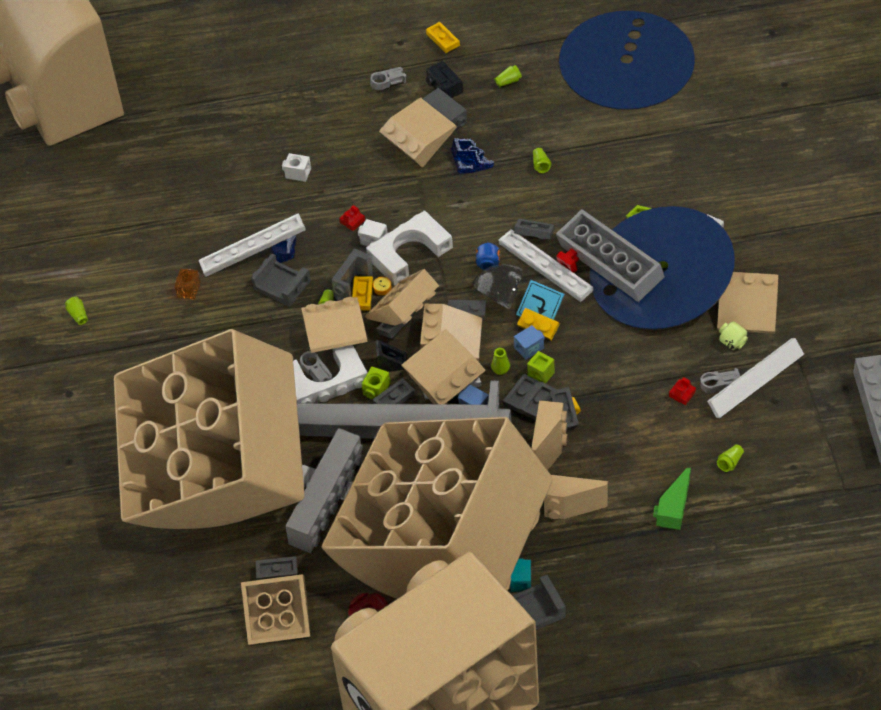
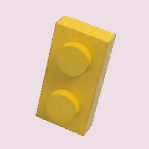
M441 22L426 29V34L445 53L460 46V41Z
M354 276L352 297H357L360 310L371 311L372 276Z
M527 308L524 309L517 323L518 327L523 329L532 325L536 330H540L543 333L544 338L552 341L560 325L559 322Z

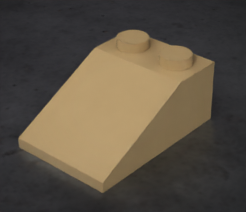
M551 475L552 483L544 499V517L566 519L607 507L608 481Z

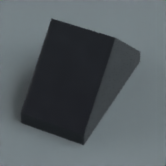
M380 340L375 341L379 369L387 372L405 370L401 365L407 361L406 352Z

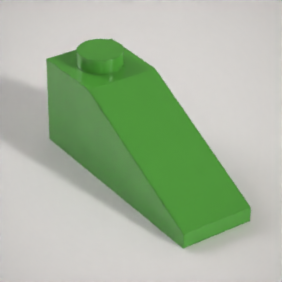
M691 468L684 470L661 496L659 506L655 505L653 517L657 518L656 526L681 530Z

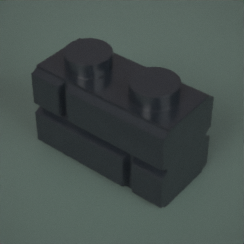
M444 61L427 68L426 82L429 86H433L435 90L439 88L451 98L463 93V82Z

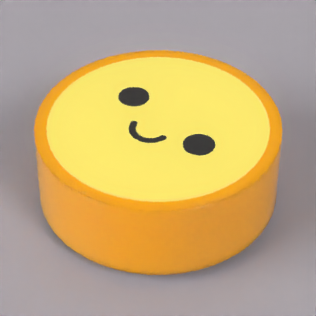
M378 277L373 281V291L377 295H386L392 289L391 281L386 277Z

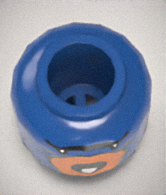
M484 243L477 248L476 264L484 271H491L499 265L500 250L496 245Z

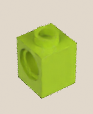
M537 351L527 363L528 376L546 384L555 373L554 359Z
M371 367L361 383L363 395L369 399H374L387 390L390 385L389 372Z

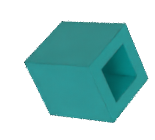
M518 559L511 575V592H522L531 588V560Z

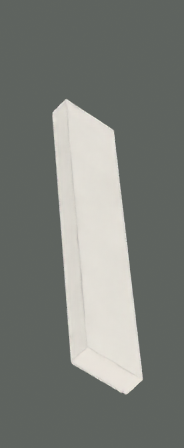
M298 213L200 259L199 263L204 275L207 277L306 229Z
M512 229L499 239L501 246L581 302L592 293L593 286L525 238L514 233Z
M795 338L788 340L707 402L716 418L722 417L803 356L804 353Z

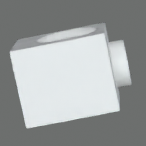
M289 153L287 159L282 164L285 178L306 182L311 170L310 158Z
M366 219L363 226L361 225L358 230L360 243L369 246L371 243L376 242L387 234V225Z

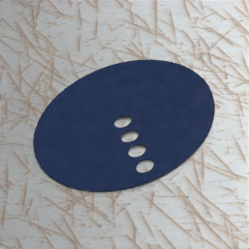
M615 11L595 16L577 26L567 36L561 47L559 64L566 83L582 98L608 108L640 109L664 102L677 94L687 84L692 75L695 55L688 37L670 21L646 12ZM635 19H642L645 24L641 27H635L632 22ZM631 31H638L641 33V36L638 39H632L628 34ZM627 43H634L637 45V49L627 51L624 46ZM624 55L633 57L631 63H623L620 59Z
M668 206L637 213L612 229V231L655 261L668 263V269L663 272L665 277L639 302L618 287L615 294L611 296L605 295L603 293L604 288L614 284L590 268L592 292L598 304L609 316L623 324L636 328L663 329L681 325L697 318L721 298L731 281L735 256L728 234L713 218L694 209Z

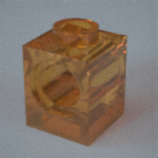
M180 268L174 285L177 297L196 298L201 283L197 270Z

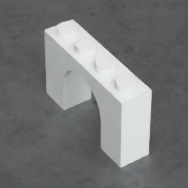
M425 210L366 247L367 254L371 255V263L393 285L409 276L408 264L395 252L402 244L412 241L423 243L438 257L453 248L452 236Z
M353 345L333 348L334 359L340 371L333 379L326 382L309 380L304 375L298 361H293L297 404H318L336 396L344 395L354 389L362 388L361 383L366 377L367 371Z

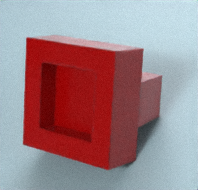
M353 205L339 218V221L354 231L365 221V216L360 213L359 208Z
M572 248L567 253L560 251L556 256L557 261L571 272L575 273L577 271L576 263L579 257L576 255L578 253Z
M683 377L670 390L669 397L686 405L695 394L696 387L691 385L690 380Z

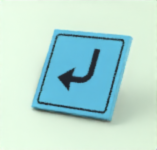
M531 280L516 315L521 317L524 309L527 308L554 320L565 294Z

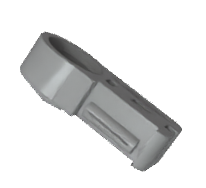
M401 67L375 72L370 77V85L375 90H383L389 88L390 85L401 82L406 83V74L403 73ZM380 79V80H383L384 82H382V83H377V82H375L374 80Z
M307 351L301 355V368L308 375L310 374L315 382H326L332 379L331 372L320 360L318 354ZM308 358H314L317 362L312 365Z
M735 368L734 371L718 373V371L704 373L700 379V387L706 393L722 391L740 377L739 371ZM714 380L717 384L714 386H707L704 384V382Z

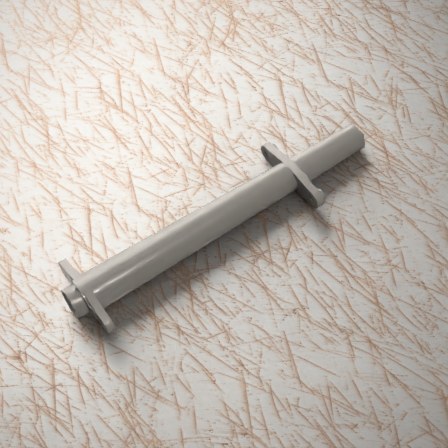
M499 381L490 382L488 405L297 404L299 435L334 437L338 428L358 435L360 438H375L382 424L386 422L507 417L511 421V409H499Z

